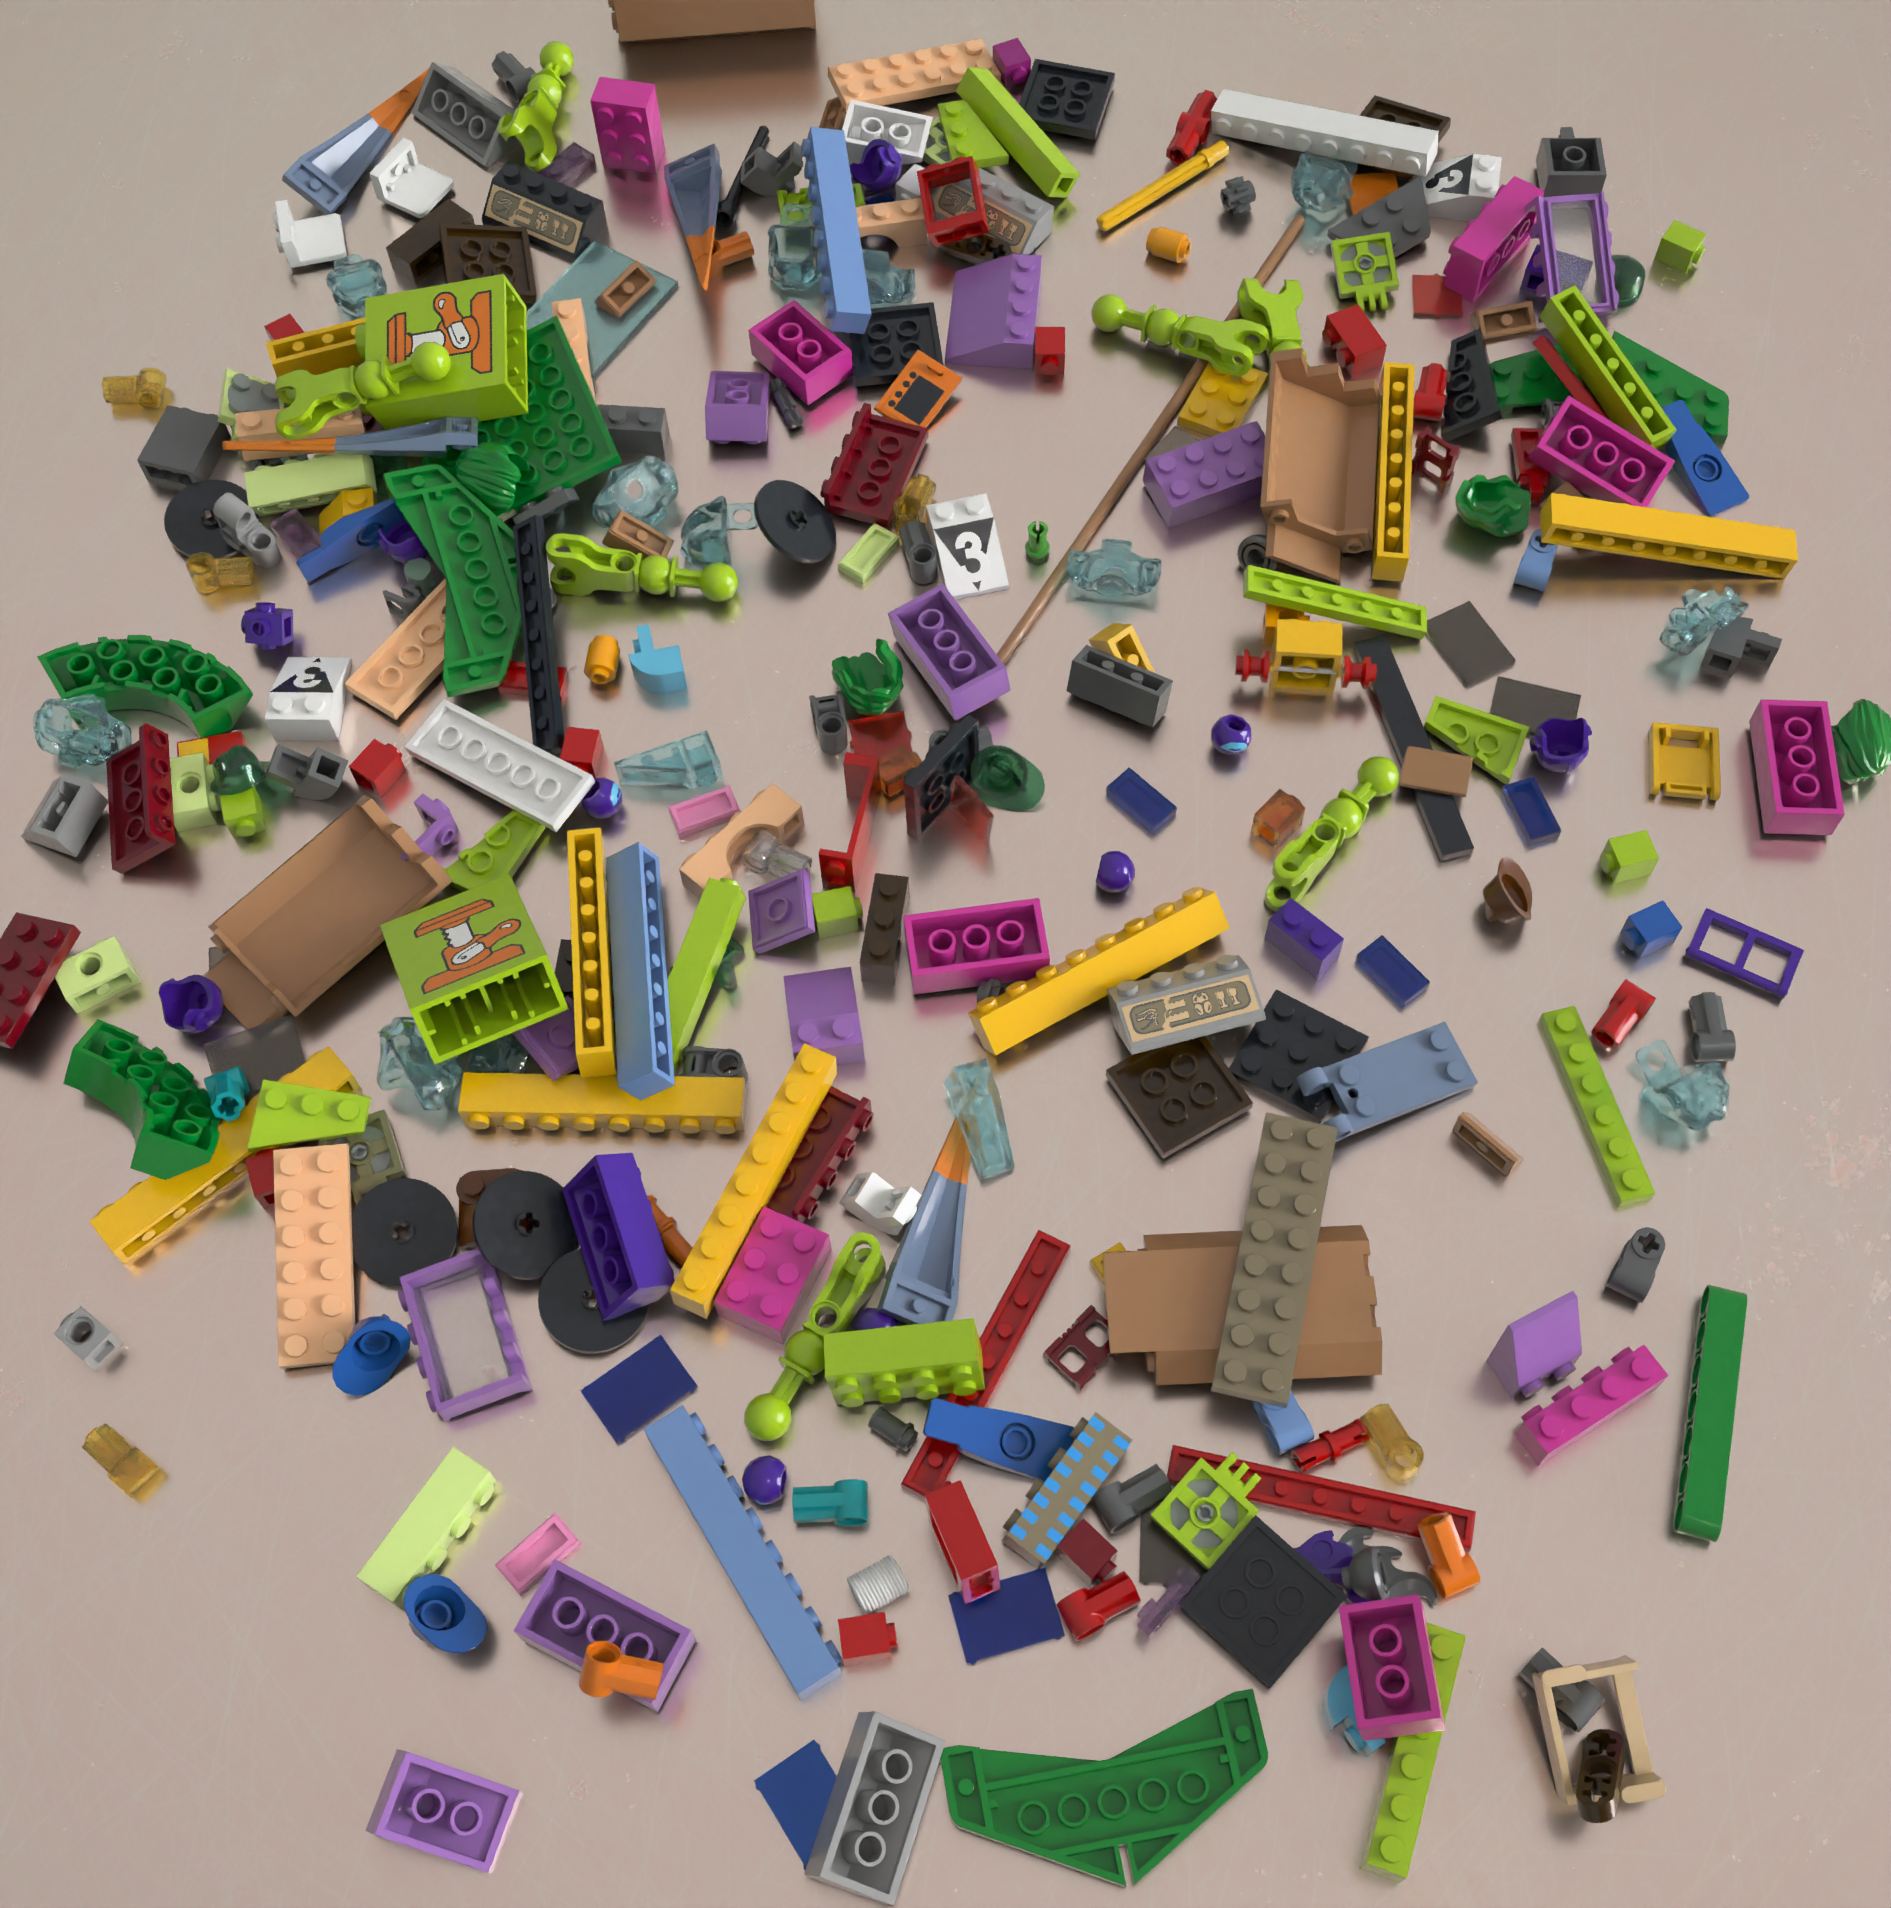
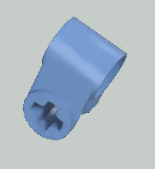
M1541 529L1532 533L1513 583L1544 592L1558 545L1542 543Z
M1291 1390L1287 1408L1252 1401L1253 1407L1265 1428L1267 1437L1277 1454L1281 1455L1314 1439L1312 1426L1306 1414L1298 1405Z

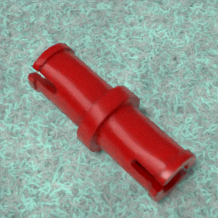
M1355 1419L1353 1422L1332 1432L1329 1430L1321 1432L1318 1439L1291 1450V1456L1293 1458L1298 1457L1293 1460L1294 1464L1301 1473H1304L1326 1460L1335 1461L1340 1459L1341 1453L1369 1441V1435L1367 1433L1362 1434L1367 1432L1365 1425L1361 1420Z

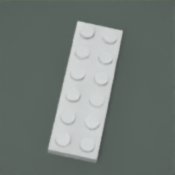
M443 699L405 746L407 752L415 758L555 832L559 830L595 784L591 774Z

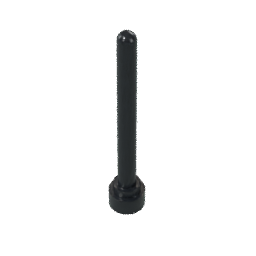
M767 126L759 127L744 160L758 146L763 147L769 134ZM742 165L725 200L718 202L716 224L719 226L730 227L736 218L735 204L744 187L740 183Z

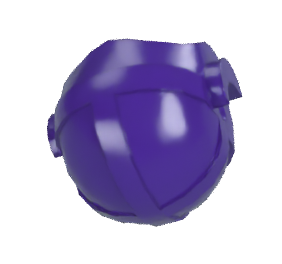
M874 139L865 147L860 164L852 163L849 165L850 172L857 183L866 186L870 190L883 191L894 186L901 174V154L898 153L890 142L884 139Z
M406 519L392 526L386 535L382 529L378 530L381 538L377 540L386 556L391 554L393 559L403 564L412 559H426L429 556Z
M1549 718L1535 729L1534 737L1530 738L1531 752L1535 751L1539 764L1546 770L1557 773L1572 772L1588 755V736L1592 735V731L1584 718L1574 720Z
M191 975L179 981L172 978L163 982L159 988L158 993L162 1003L165 1023L183 1033H200L211 1027L223 1013V999L220 988L215 982L203 975Z

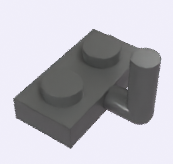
M558 486L545 493L547 499L537 504L536 501H532L520 508L521 514L514 517L513 520L516 525L534 515L540 516L544 520L553 514L560 513L563 508L580 498L574 488L563 489L562 486Z

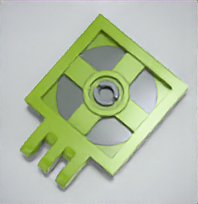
M1390 232L1331 241V252L1340 299L1355 297L1356 305L1358 304L1363 312L1365 301L1368 303L1369 312L1376 311L1375 300L1378 299L1381 310L1388 309L1386 292L1396 291L1399 288Z
M1233 1452L1227 1456L1216 1470L1203 1458H1200L1149 1516L1207 1571L1259 1512L1245 1497L1260 1481L1261 1477L1255 1473L1249 1477L1246 1484L1240 1480L1250 1467L1243 1462L1234 1473L1228 1468L1236 1462L1238 1457Z

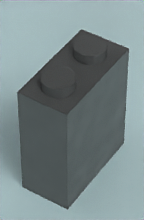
M168 405L137 459L146 479L182 488L196 482L208 480L224 452L222 441H230L231 439L226 424L217 422L218 415L205 414L185 407L178 408Z

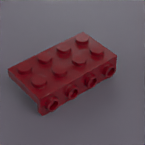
M864 403L860 412L856 411L854 414L850 434L846 433L843 438L840 456H836L832 462L829 480L825 479L823 481L820 496L824 498V506L827 511L889 528L929 437L928 428L874 415L871 413V404Z
M147 723L139 727V741L106 759L112 870L121 874L176 845L168 734Z
M18 912L15 913L0 938V1046L13 1049L81 933L74 925Z
M833 1086L829 1088L772 1195L767 1208L802 1223L806 1218L810 1220L819 1206L818 1198L824 1189L829 1190L836 1180L838 1174L836 1169L842 1159L845 1161L849 1159L856 1145L855 1138L860 1130L865 1132L872 1122L874 1113L871 1108V1100L865 1097L858 1100Z

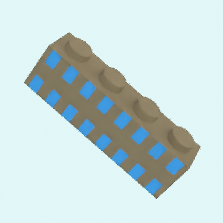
M1097 1412L1089 1421L1084 1417L1080 1419L1069 1434L1075 1439L1069 1449L1066 1451L1060 1447L1047 1466L1053 1470L1044 1482L1038 1477L1026 1493L1025 1497L1031 1501L1024 1511L1021 1512L1016 1508L1002 1526L1008 1531L1002 1541L1037 1569H1040L1045 1564L1133 1441Z

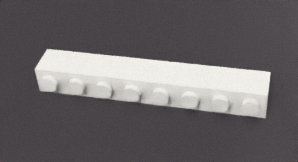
M1227 89L1222 90L1211 110L1213 134L1424 177L1427 176L1437 155L1439 131Z

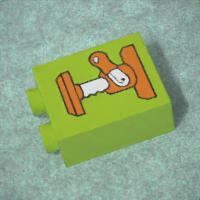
M504 274L365 298V324L357 325L355 329L356 346L364 361H381V355L384 354L392 364L411 359L415 347L423 342H436L448 350L451 359V366L447 376L439 381L427 382L419 376H414L399 381L400 393L394 395L391 391L389 395L380 400H370L367 398V404H360L358 406L365 416L373 415L382 427L388 430L443 417L478 418L479 422L528 414L526 305Z
M510 874L380 925L407 1004L434 1065L569 1010L547 953Z

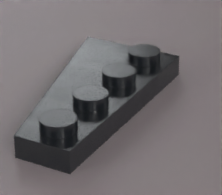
M1479 328L1451 341L1448 366L1450 380L1446 384L1448 397L1447 405H1444L1443 410L1445 424L1441 427V437L1446 442L1503 419L1484 336Z

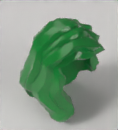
M483 441L478 446H473L461 453L456 461L454 470L455 478L488 509L509 511L515 500L514 492L517 488L516 483L521 478L520 471H529L530 469L527 460L518 455L508 444Z
M1476 475L1467 481L1465 479L1462 482L1455 501L1457 512L1467 525L1484 529L1500 537L1518 534L1527 529L1530 517L1531 496L1529 491L1520 488L1507 475H1501L1488 480L1485 475Z
M877 638L876 640L877 657L869 652L861 653L859 657L852 656L848 658L841 656L832 661L833 669L831 672L833 680L851 707L859 714L873 716L888 711L904 687L901 661L890 649L888 642L883 639Z
M1860 699L1853 703L1852 709L1840 719L1837 725L1831 726L1838 774L1848 784H1855L1864 778L1881 776L1891 764V717L1878 704H1874L1866 699Z

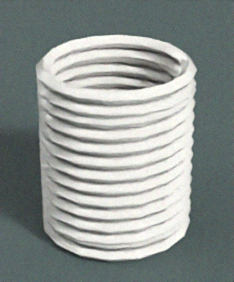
M890 1554L888 1557L885 1556L884 1559L881 1558V1561L874 1562V1565L871 1564V1566H867L864 1570L857 1571V1574L854 1573L851 1577H847L851 1591L864 1615L871 1614L876 1609L879 1610V1607L886 1606V1603L889 1604L893 1602V1599L896 1600L910 1591L899 1565Z

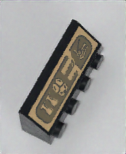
M510 161L492 178L481 218L482 223L492 226L527 227L529 243L574 263L578 262L608 226L602 200Z

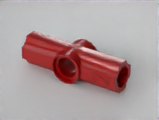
M1204 90V92L1198 93L1188 112L1181 113L1175 135L1166 151V157L1171 160L1172 164L1179 166L1191 159L1199 144L1203 145L1206 141L1211 124V110L1218 99L1214 92Z

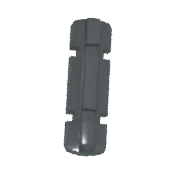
M779 377L769 382L770 391L783 417L786 419L788 427L795 429L797 426H801L803 424L802 415L799 409L796 408L797 405L790 391L786 388L784 380Z

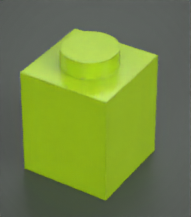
M1674 220L1662 236L1654 259L1686 273L1693 263L1698 264L1704 255L1706 248L1702 245L1706 233Z
M252 781L219 788L223 820L233 838L239 836L246 837L266 830L261 798Z
M1647 830L1608 839L1600 855L1601 867L1604 872H1608L1613 884L1651 875L1659 860Z
M851 886L812 894L813 913L819 939L859 931L858 918L863 917V910L860 898H853Z

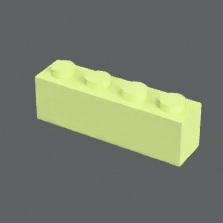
M321 453L314 455L313 459L303 461L297 459L287 460L284 462V465L274 467L262 465L256 467L254 471L244 473L248 506L260 517L328 504L342 491L373 487L375 494H377L373 459L369 455H330Z
M452 1447L356 1577L402 1610L404 1608L403 1598L407 1587L416 1578L429 1574L431 1570L435 1571L440 1567L447 1556L446 1549L455 1537L459 1538L465 1533L471 1523L470 1516L478 1505H484L492 1496L495 1489L493 1485L496 1479L491 1472L455 1447Z

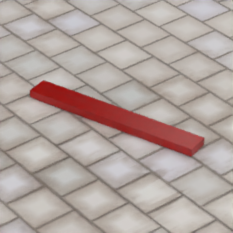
M1041 1230L1037 1231L979 1338L982 1349L985 1389L976 1390L974 1394L967 1396L950 1393L946 1401L965 1407L970 1405L986 1408L1063 1265L1071 1245ZM926 1437L901 1482V1488L925 1500V1495L930 1493V1490L935 1485L948 1481L962 1454L957 1450L958 1446Z
M1173 1445L1167 1478L1170 1485L1175 1487L1200 1458H1203L1216 1470L1227 1457ZM1237 1459L1228 1468L1234 1473L1243 1462L1250 1468L1240 1478L1245 1484L1249 1477L1255 1473L1261 1477L1260 1481L1245 1497L1254 1505L1353 1527H1366L1375 1532L1420 1542L1423 1541L1417 1524L1423 1518L1432 1514L1447 1512L1451 1514L1464 1550L1470 1552L1472 1548L1476 1511Z

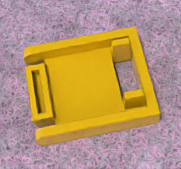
M1652 722L1649 729L1650 794L1658 795L1660 787H1663V796L1705 799L1707 792H1710V800L1718 801L1721 794L1719 728ZM1670 738L1698 741V748L1669 746L1667 744Z

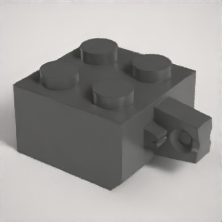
M1561 127L1558 138L1541 139L1536 157L1539 187L1545 191L1543 197L1602 192L1607 174L1601 138H1575L1572 127Z

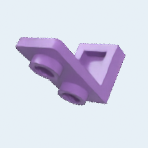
M422 793L414 801V804L421 818L431 826L415 843L423 852L433 856L443 845H447L453 840L455 833L459 829L449 808L441 800L436 798L433 801ZM404 854L401 855V859L406 862L408 858Z

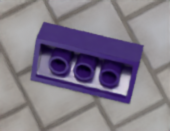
M633 1153L595 1155L562 1190L603 1320H610L658 1301L671 1289L675 1280L673 1269L669 1265L663 1246L662 1235L658 1231L652 1213V1205L647 1198L641 1180V1172L637 1167Z

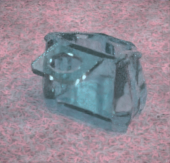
M1308 153L1300 155L1297 167L1291 175V191L1294 200L1300 206L1319 213L1338 209L1345 200L1354 195L1351 180L1358 169L1357 164L1335 158L1330 160Z
M784 204L782 206L780 225H772L768 229V274L774 284L781 290L805 291L821 278V271L817 269L819 251L818 248L814 247V233L816 229L815 226H809L811 206L808 204ZM793 210H799L804 213V217L798 221L790 220L787 215Z
M359 254L335 260V269L330 271L326 277L327 287L332 292L335 303L344 313L355 317L365 316V298L386 295L387 284L383 278L381 265L374 259L362 260Z
M719 496L707 504L696 507L686 518L680 536L683 542L680 553L682 557L701 569L716 562L732 566L731 531L753 530L758 527L754 514V503L727 504L726 498ZM740 510L749 511L752 515L751 519L745 523L736 522L733 516Z
M1661 1039L1637 1050L1635 1054L1636 1060L1649 1083L1642 1089V1097L1646 1101H1651L1665 1120L1674 1121L1694 1131H1702L1711 1122L1721 1121L1725 1118L1729 1105L1730 1086L1724 1079L1719 1062H1702L1679 1068L1667 1043ZM1653 1050L1661 1052L1665 1058V1065L1659 1071L1652 1070L1647 1063V1057Z

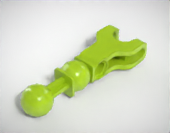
M559 41L548 42L541 49L539 56L542 70L531 76L527 86V93L524 94L514 114L509 113L502 116L497 127L498 133L505 141L509 137L515 136L521 142L525 151V164L534 172L549 166L557 151L552 127L557 115L558 104L562 98V91L566 87L560 77L566 76L574 65V55L571 49Z
M1243 278L1237 292L1239 310L1245 320L1261 324L1267 328L1270 341L1265 350L1267 351L1270 366L1271 352L1302 348L1300 346L1302 339L1296 314L1304 299V295L1298 280L1284 279V285L1279 293L1273 294L1264 290L1258 279ZM1302 348L1305 359H1307V355L1304 349Z
M1106 294L1099 297L1094 302L1091 310L1093 323L1104 332H1114L1123 326L1140 330L1141 342H1146L1149 338L1152 343L1160 347L1172 345L1171 349H1178L1184 354L1207 360L1218 372L1234 376H1244L1253 365V355L1262 353L1270 341L1267 328L1255 322L1244 319L1221 322L1200 316L1188 317L1187 314H1183L1180 318L1176 312L1170 309L1157 310L1156 305H1152L1146 313L1127 309L1123 299L1114 294ZM1253 334L1259 338L1260 342L1255 343L1247 340L1246 336ZM1233 357H1239L1243 361V365L1237 364Z
M423 342L415 347L411 359L392 364L384 354L381 355V361L367 360L359 365L358 368L352 365L349 368H338L318 375H312L306 370L299 369L281 375L276 379L275 392L284 403L290 406L277 413L276 431L288 440L310 436L318 432L329 418L353 410L360 404H367V398L370 400H380L389 395L391 391L394 395L399 394V381L419 376L427 382L439 381L447 376L450 370L451 359L448 350L436 342Z
M555 534L546 543L547 557L554 565L550 573V583L552 588L561 594L584 596L592 593L594 590L620 592L635 590V592H640L641 587L645 592L654 595L664 594L670 590V597H674L676 586L701 589V592L707 599L721 602L733 597L738 587L736 572L730 565L722 562L711 563L704 567L703 571L678 568V557L673 556L672 562L660 555H651L643 559L642 553L635 555L627 550L600 547L592 540L582 535ZM567 547L571 552H558L555 549ZM562 576L572 577L568 581H561L559 578Z
M1375 756L1365 760L1357 771L1359 784L1352 792L1341 789L1337 798L1326 803L1319 819L1315 820L1297 840L1289 842L1279 853L1272 868L1274 878L1269 883L1264 897L1266 905L1271 910L1277 912L1290 898L1298 903L1304 897L1316 876L1333 857L1336 847L1340 848L1344 839H1349L1359 831L1362 823L1365 821L1369 809V801L1373 797H1385L1395 790L1399 783V773L1397 766L1389 758ZM1281 887H1285L1290 891L1291 896L1286 900H1279L1274 894Z
M859 1232L849 1238L836 1258L826 1284L810 1309L809 1321H804L802 1323L803 1330L797 1331L788 1339L784 1349V1357L780 1356L778 1359L784 1371L770 1393L758 1395L748 1403L744 1413V1424L747 1431L754 1438L762 1441H773L780 1438L788 1430L791 1423L790 1401L803 1380L813 1385L815 1382L813 1375L820 1373L825 1368L823 1334L845 1332L859 1308L872 1296L886 1271V1263L881 1254L880 1244L872 1234ZM866 1244L871 1247L861 1248L854 1254L855 1248L859 1245ZM825 1314H833L837 1317L836 1322L829 1328L818 1326L819 1319Z

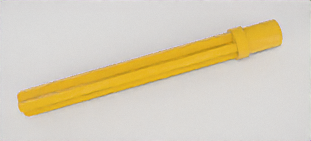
M1219 140L1210 147L1200 150L1191 159L1096 218L1098 228L1103 231L1110 230L1197 174L1210 169L1215 163L1229 155L1228 145L1225 141Z

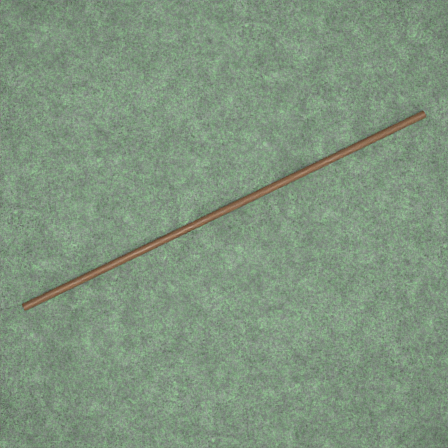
M1302 215L1295 216L1254 276L1255 279H1258L1261 286L1304 225L1305 218ZM1238 301L1224 321L1240 319L1241 313ZM1198 358L1002 645L997 656L1004 665L1190 393L1209 361Z

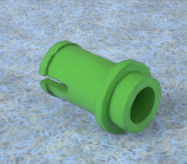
M1036 521L1030 523L1028 526V541L1025 545L1026 553L1031 558L1037 560L1044 558L1050 550V545L1047 541L1048 526L1042 521H1039V530H1036Z

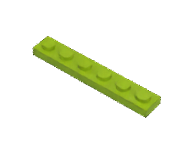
M1248 565L1243 573V598L1417 639H1422L1427 633V610L1425 606Z
M1575 1005L1542 1013L1539 1020L1617 1206L1621 1207L1652 1199L1655 1191Z

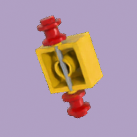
M1277 619L1271 655L1270 651L1264 650L1261 657L1251 656L1248 649H1243L1242 656L1236 655L1235 675H1241V682H1246L1249 676H1259L1262 683H1267L1268 675L1270 674L1269 688L1334 692L1337 678H1341V688H1347L1350 682H1360L1362 689H1368L1369 683H1375L1377 664L1371 663V657H1364L1362 663L1352 662L1349 655H1344L1342 664H1340L1342 658V623Z

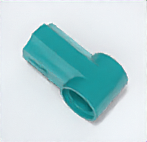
M238 1065L204 1078L215 1118H223L227 1122L239 1118L241 1110L245 1107V1096L250 1095L247 1080L240 1066Z
M847 1479L835 1482L834 1486L793 1487L792 1508L794 1523L834 1521L835 1524L842 1526H858L868 1523V1483L864 1480Z

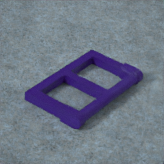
M1706 908L1693 938L1685 950V956L1705 963L1784 999L1788 994L1804 950ZM1711 923L1745 937L1735 964L1699 950ZM1754 942L1789 956L1778 984L1743 969Z

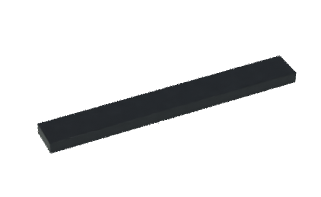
M534 515L513 526L533 745L556 755L562 751L563 720L544 521L542 517Z
M1383 635L1355 642L1353 649L1359 663H1362L1364 657H1371V663L1377 664L1375 683H1369V688L1401 766H1403V759L1408 746L1433 750L1386 636ZM1411 788L1440 861L1472 854L1474 846L1453 796Z

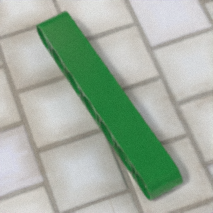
M1707 1285L1700 1305L1674 1531L1675 1533L1716 1542L1719 1538L1723 1522L1747 1310V1294Z

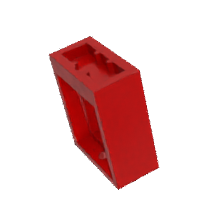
M972 156L957 157L952 162L941 165L932 164L925 169L917 171L927 235L934 247L990 233L979 169ZM971 179L976 211L937 221L932 189Z
M961 1480L954 1483L945 1481L935 1485L930 1490V1493L925 1495L929 1522L964 1604H967L1001 1589L998 1564Z

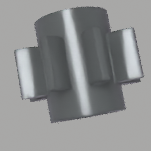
M1243 176L1225 181L1227 188L1222 189L1220 193L1224 208L1226 210L1232 209L1233 214H1240L1251 210L1250 203L1256 199V192L1252 182L1249 180L1244 181Z

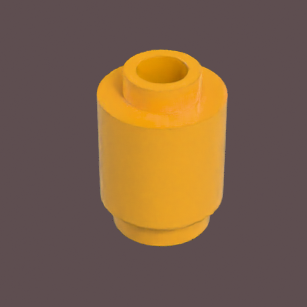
M1164 227L1152 228L1146 241V250L1151 252L1153 256L1180 263L1183 258H1187L1191 248V241H1188L1187 234Z
M597 635L589 644L584 674L596 684H606L613 681L616 677L620 648L615 638L609 635Z

